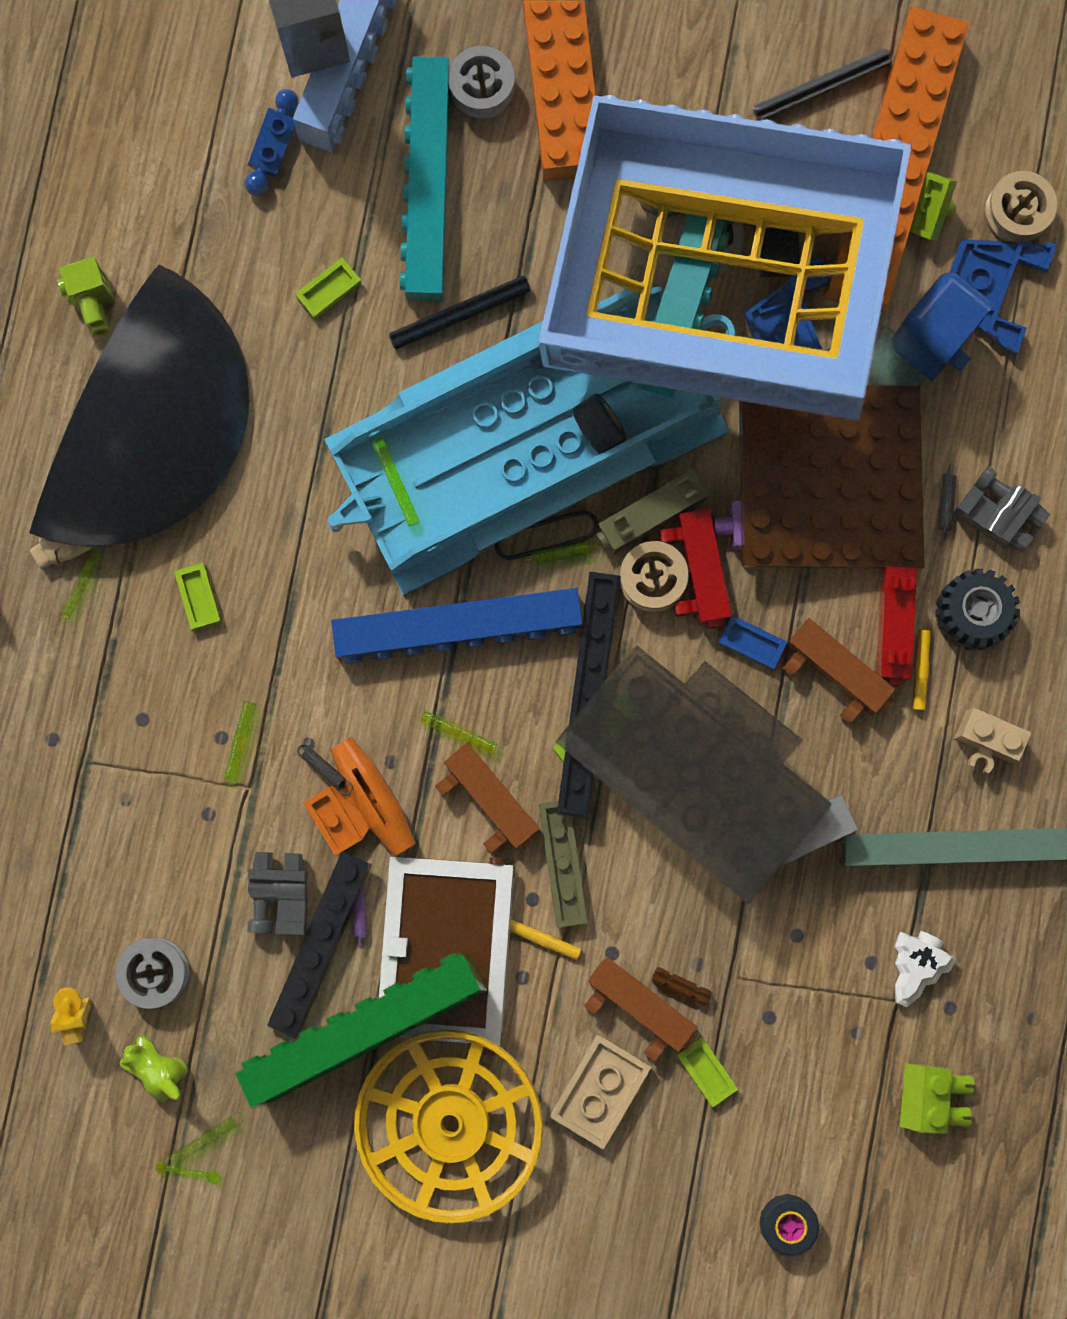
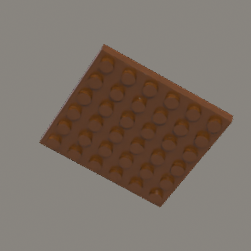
M866 385L859 421L739 400L742 567L884 569L886 566L925 568L920 386Z

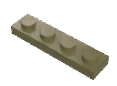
M558 801L540 803L539 811L556 927L587 924L573 820L569 816L557 815Z

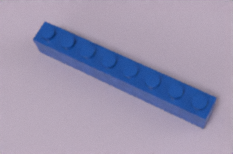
M578 588L331 620L335 655L338 660L343 659L344 664L362 662V657L373 655L375 660L393 658V653L405 651V656L420 655L424 653L423 649L434 647L436 652L454 650V645L466 643L467 648L485 646L484 641L497 639V644L515 642V637L527 635L528 640L546 638V633L558 631V636L576 634V629L582 628Z

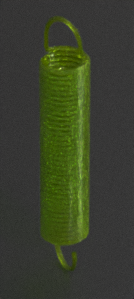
M587 541L539 550L533 552V560L524 561L531 558L527 557L523 559V562L535 561L537 565L590 554L589 547H597L600 544L588 546Z

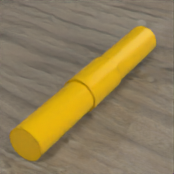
M919 630L913 710L925 711L930 663V630Z
M511 919V933L574 960L578 959L581 948Z

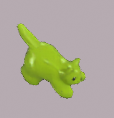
M144 1035L138 1036L136 1039L137 1045H128L124 1048L120 1067L140 1079L146 1092L159 1102L168 1101L169 1098L176 1101L179 1100L180 1091L176 1085L180 1079L187 1076V1065L180 1058L163 1057L149 1038Z

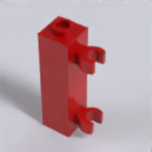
M710 508L680 513L677 518L679 528L665 529L659 533L660 542L673 544L682 541L688 567L693 600L675 602V605H673L675 616L680 617L696 613L699 626L706 624L707 629L725 626V621L729 620L732 615Z
M886 566L881 570L876 673L891 686H903V682L912 679L917 568Z

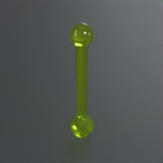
M159 1161L155 1165L156 1172L160 1174L172 1172L205 1178L212 1184L217 1183L221 1178L220 1173L216 1170H212L210 1173L169 1166L164 1161Z

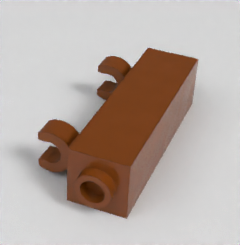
M810 618L801 625L787 642L786 646L794 651L795 654L782 669L792 676L806 661L852 699L850 704L839 715L846 722H852L862 709L870 715L877 713L878 710L883 713L894 701L891 697V694L895 691L893 686Z
M468 742L444 761V764L451 773L435 785V787L445 796L459 783L464 786L499 828L498 832L483 843L490 853H493L507 840L515 849L521 845L525 850L539 838L535 833L540 828Z
M607 956L604 957L587 981L596 988V991L584 1007L595 1015L608 997L657 1036L645 1049L644 1054L654 1062L667 1044L678 1052L682 1047L687 1050L698 1036L694 1032L697 1028L694 1023Z

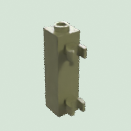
M693 468L599 523L597 528L599 533L596 534L597 540L604 550L609 548L614 555L677 518L680 513H685L706 501L709 493Z

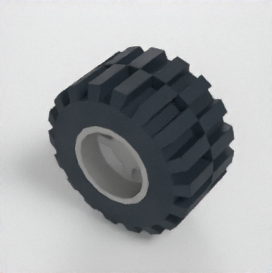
M975 569L973 572H970V570L963 572L945 586L941 591L942 595L938 597L936 602L939 608L935 610V617H940L941 619L937 623L939 630L945 628L947 632L943 636L947 640L952 637L955 640L953 645L957 647L965 645V650L970 651L978 648L979 651L985 650L1006 638L1017 624L1015 619L1020 616V609L1015 608L1020 603L1019 597H1013L1012 592L1015 591V588L1012 584L1009 587L1005 585L1004 582L1007 578L1003 575L999 578L994 577L996 572L992 570L983 573V569Z

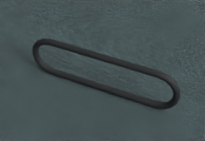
M577 511L543 520L524 530L580 515L589 516L594 522V528L586 536L508 556L503 554L499 548L500 542L495 544V550L501 558L514 560L582 542L592 538L597 533L598 520L595 515L588 511Z

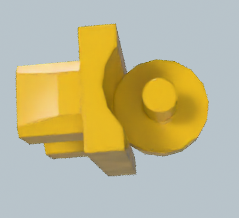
M70 987L60 989L53 1000V1006L56 1011L50 1022L52 1033L60 1031L63 1045L82 1042L84 1038L83 1031L88 1028L87 1016L92 1006L90 997L82 1000L80 993L76 989Z

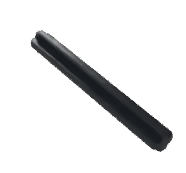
M881 49L756 104L753 107L754 116L758 121L767 120L890 66L892 63L891 55L888 50Z
M520 276L390 332L389 339L395 349H399L524 295L530 291L529 282L525 276Z

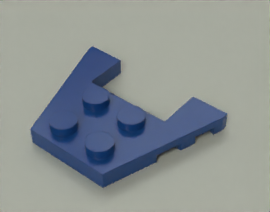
M962 239L949 273L959 275L995 304L977 328L1011 355L1016 356L1027 328L998 317L1016 263L1046 273L1057 244L1045 243V245L1031 244V242H1019L1016 244L1001 243V241Z
M821 256L814 259L810 266L824 265ZM792 276L789 281L777 290L775 289L745 313L744 317L752 339L784 344L797 276ZM809 277L806 281L804 293L829 285V277ZM802 301L801 308L807 309L804 301ZM811 320L800 321L797 326L794 346L822 350Z

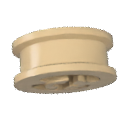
M1016 171L1004 176L991 191L985 203V218L991 231L1000 239L1016 244L1019 242H1031L1038 238L1051 224L1057 212V197L1053 187L1044 177L1030 171ZM1031 195L1033 199L1026 208L1018 212L1011 221L1008 216Z
M649 541L639 544L626 555L621 566L620 587L623 595L630 604L639 610L646 612L665 611L673 607L675 602H678L685 592L689 576L687 563L682 554L667 543ZM647 557H659L666 560L671 567H666L660 561H654V572L656 575H661L658 580L659 591L663 590L669 579L675 581L674 588L668 594L661 597L643 595L637 590V587H642L649 593H653L655 588L653 580L647 579L650 573L649 563L642 567L640 574L632 572L634 566Z

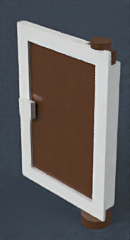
M390 857L379 998L385 995L383 992L385 988L397 982L401 984L405 982L407 984L413 981L411 975L427 967L429 969H436L442 966L440 960L456 952L457 954L461 953L473 958L488 989L487 992L398 1038H410L430 1031L457 1030L482 1036L501 1047L514 886V865H508V859L490 857L489 864ZM438 1039V1040H434V1041H447V1042L469 1043V1049H470V1046H471V1043H472V1042H468V1041H465V1040H459V1039ZM484 1047L481 1055L497 1054Z

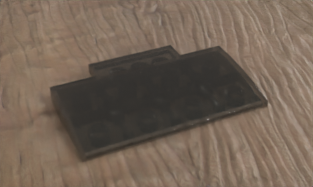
M636 645L556 740V744L748 905L830 811L832 803L784 765L787 759L800 746L803 739L706 661L702 663L684 684Z

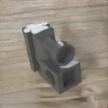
M987 466L953 514L996 541L1001 547L1004 548L1008 544L1012 548L1023 552L1034 537L1020 527L1027 521L1037 529H1040L1050 514L1038 504L1041 500L1040 497L1036 494L1032 495L1024 487L1017 486L1011 488L995 478L997 472L990 466ZM988 488L1000 498L999 502L995 504L985 497L982 491Z
M256 852L253 869H248V893L253 899L254 919L248 921L247 932L272 933L273 922L267 920L269 902L278 903L275 934L305 935L307 933L308 871H304L303 854L285 853L284 870H273L274 853Z

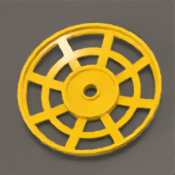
M438 1030L410 1037L393 1047L378 1060L367 1075L359 1092L355 1109L354 1131L362 1164L372 1182L386 1198L402 1210L416 1217L433 1222L459 1223L488 1216L505 1206L519 1193L530 1178L539 1158L543 1140V1118L535 1087L525 1070L512 1055L498 1044L482 1036L465 1031ZM438 1039H459L472 1042L467 1059L461 1057H440L429 1060L420 1044ZM485 1047L493 1051L506 1061L519 1076L523 1084L506 1090L495 1074L479 1064L483 1048ZM408 1050L417 1066L400 1080L393 1093L374 1088L386 1067L401 1053ZM446 1066L464 1068L458 1085H442L434 1069ZM477 1073L487 1080L497 1091L498 1095L482 1101L474 1091L470 1090L475 1074ZM422 1074L430 1092L420 1102L402 1097L410 1083ZM529 1096L534 1116V1140L531 1149L515 1142L517 1121L513 1102ZM369 1101L388 1106L386 1130L390 1144L373 1153L367 1132ZM503 1106L507 1118L506 1137L489 1130L490 1121L488 1113ZM398 1109L414 1114V1133L400 1140L396 1126ZM452 1115L458 1119L459 1128L457 1131L451 1132L444 1127L443 1119L445 1116ZM484 1142L501 1149L495 1161L481 1172L474 1154L481 1148ZM419 1145L425 1153L432 1157L428 1172L415 1165L405 1151ZM511 1154L527 1162L515 1182L500 1196L491 1200L485 1181L501 1169L509 1155ZM395 1156L410 1175L423 1183L417 1200H412L395 1188L382 1173L378 1164ZM463 1161L469 1178L457 1180L439 1178L445 1162L455 1163ZM473 1187L480 1205L463 1210H443L428 1206L435 1188L455 1191Z

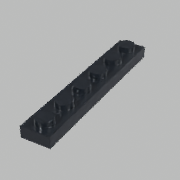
M341 852L267 1026L292 1038L299 1037L298 1034L304 1026L372 867L371 863L346 852Z

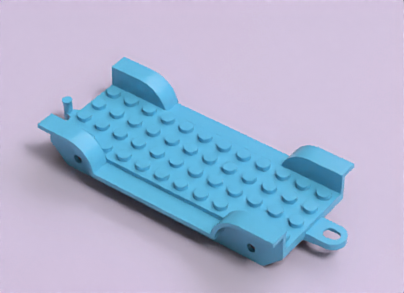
M652 286L645 321H655L664 293L661 286ZM625 289L599 302L597 312L635 319L640 294ZM712 314L704 318L701 330L705 331L710 327L722 326L727 335L735 336L734 325L727 317L720 314ZM542 321L399 392L395 400L379 412L325 438L324 440L352 493L333 514L328 516L329 528L333 532H339L343 525L367 523L404 596L458 569L477 557L484 549L649 466H659L675 460L729 433L720 415L723 405L720 398L682 390H676L675 396L672 398L640 390L636 382L549 367H542L534 371L533 363L532 365L529 364H531V359L535 361L537 357L539 359L541 356L538 342L543 324ZM595 393L600 394L611 407L627 436L626 441L601 454L595 451L588 442L572 414V409Z

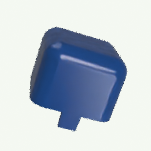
M954 273L943 274L905 317L892 338L893 349L900 357L932 382L947 364L961 372L971 358L960 348L995 304L959 275Z

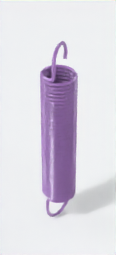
M363 885L352 912L354 937H359L360 949H362V939L360 943V938L367 937L365 885Z

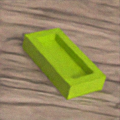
M341 257L296 292L295 296L315 320L362 284V281L344 258Z
M205 563L174 571L190 629L194 631L221 623L222 620Z
M702 1036L696 1039L687 1050L682 1049L676 1053L712 1108L738 1090Z

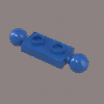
M283 89L277 93L275 97L277 111L268 107L247 166L254 168L255 172L247 175L244 185L247 192L253 196H261L267 191L269 182L266 175L268 174L273 177L277 175L291 137L294 122L293 117L288 115L294 112L299 104L298 95L291 89Z

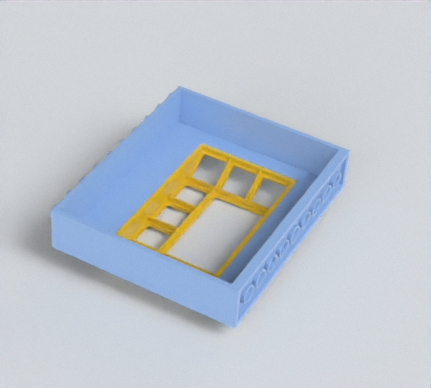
M611 95L603 97L594 96L538 342L543 367L859 421L911 145L894 139L887 141L876 140L862 134L850 136L829 129L818 131L808 129L803 125H780L771 120H748L739 115H716L707 110H683L675 105H667L665 107L651 105L643 100L632 102L620 100ZM622 195L658 209L653 238L651 240L617 227L616 222ZM672 211L707 218L700 248L662 242L668 212ZM718 219L756 225L750 256L711 250ZM767 227L806 234L799 264L767 260L760 257ZM853 232L847 263L810 266L816 235ZM613 237L649 251L643 282L635 281L607 269ZM667 254L797 276L784 344L645 321L659 255ZM845 275L838 307L821 309L801 308L806 281L809 277ZM604 280L640 294L635 319L597 312ZM836 319L830 351L794 346L797 326L800 321Z

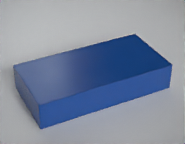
M732 615L718 644L774 670L787 641Z

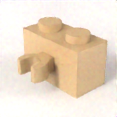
M971 708L966 710L954 739L978 749L977 753L970 756L968 766L974 767L977 759L981 758L986 764L983 773L988 774L994 767L992 756L1009 763L1019 762L1031 732L979 709Z

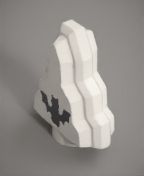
M920 931L918 938L904 932H899L894 946L898 951L895 965L900 973L895 983L896 1003L908 1007L921 996L926 985L935 984L942 973H949L957 959L941 949L944 941L923 931Z

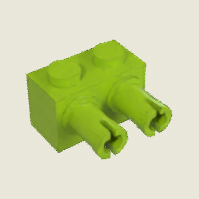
M92 256L59 267L62 278L57 279L60 291L63 297L67 298L70 306L75 305L80 313H82L86 327L91 328L94 336H101L110 332L103 306L115 302L107 275L96 258Z
M905 1063L900 1127L917 1132L948 1134V1126L969 1127L972 1120L964 1119L963 1117H972L970 1108L950 1107L951 1094L971 1096L974 1088H969L965 1085H975L974 1078L971 1075H952L953 1070L948 1068Z

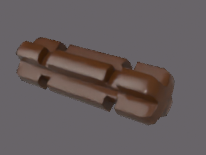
M657 967L652 976L653 983L661 987L666 986L668 990L689 1000L693 998L694 1002L702 1006H706L710 1001L712 995L710 990L702 986L698 988L696 987L697 984L676 974L670 975L669 971Z

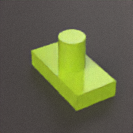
M926 172L910 228L911 233L929 240L938 241L945 218H951L956 212V204L951 199L957 181L935 173Z

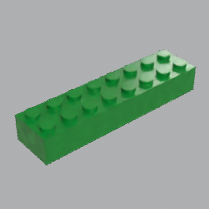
M453 953L440 960L442 966L436 969H429L427 967L411 975L413 981L407 984L405 982L402 984L397 982L383 990L385 995L379 999L378 997H368L355 1004L357 1010L352 1013L350 1011L346 1013L344 1011L339 1012L326 1019L328 1025L325 1027H310L298 1034L300 1038L298 1041L281 1042L269 1049L271 1055H263L261 1057L257 1055L241 1063L243 1069L236 1072L235 1075L250 1108L266 1106L487 992L488 989L473 958L461 953Z

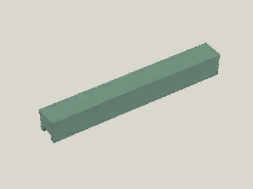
M1067 828L847 834L841 837L842 861L840 866L1067 860Z

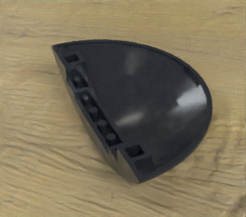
M159 264L141 286L113 331L87 381L65 430L41 493L30 528V534L53 542L87 547L112 546L144 539L172 527L199 508L216 491L231 469L243 442L248 422L249 382L245 361L231 327L218 308L195 285L176 272Z

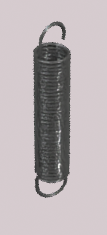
M952 463L949 465L948 473L943 475L938 528L944 530L943 541H945V530H952L956 476L952 475L954 470ZM952 465V473H949L950 467Z
M301 744L297 748V754L301 756L298 752L299 748L303 745L308 746L309 748L305 749L302 753V759L336 789L342 790L346 787L343 783V780L346 779L309 745ZM346 780V781L351 785V790H350V792H351V791H352V784H351L348 780ZM341 791L342 794H344V795L350 794V792H349V793H344L343 791Z

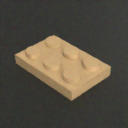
M596 1034L549 1117L604 1150L649 1073L651 1066L601 1035Z

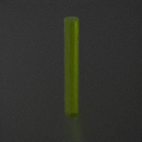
M382 437L372 441V445L409 527L416 525L420 520L385 441Z

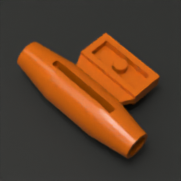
M350 737L330 749L339 773L352 784V791L350 792L351 785L346 780H343L346 786L344 789L338 790L334 786H329L303 802L334 855H338L361 841L369 829L376 834L394 857L416 844L400 804L377 766L354 739ZM341 791H343L344 793H349V792H350V794L344 795V794H342Z

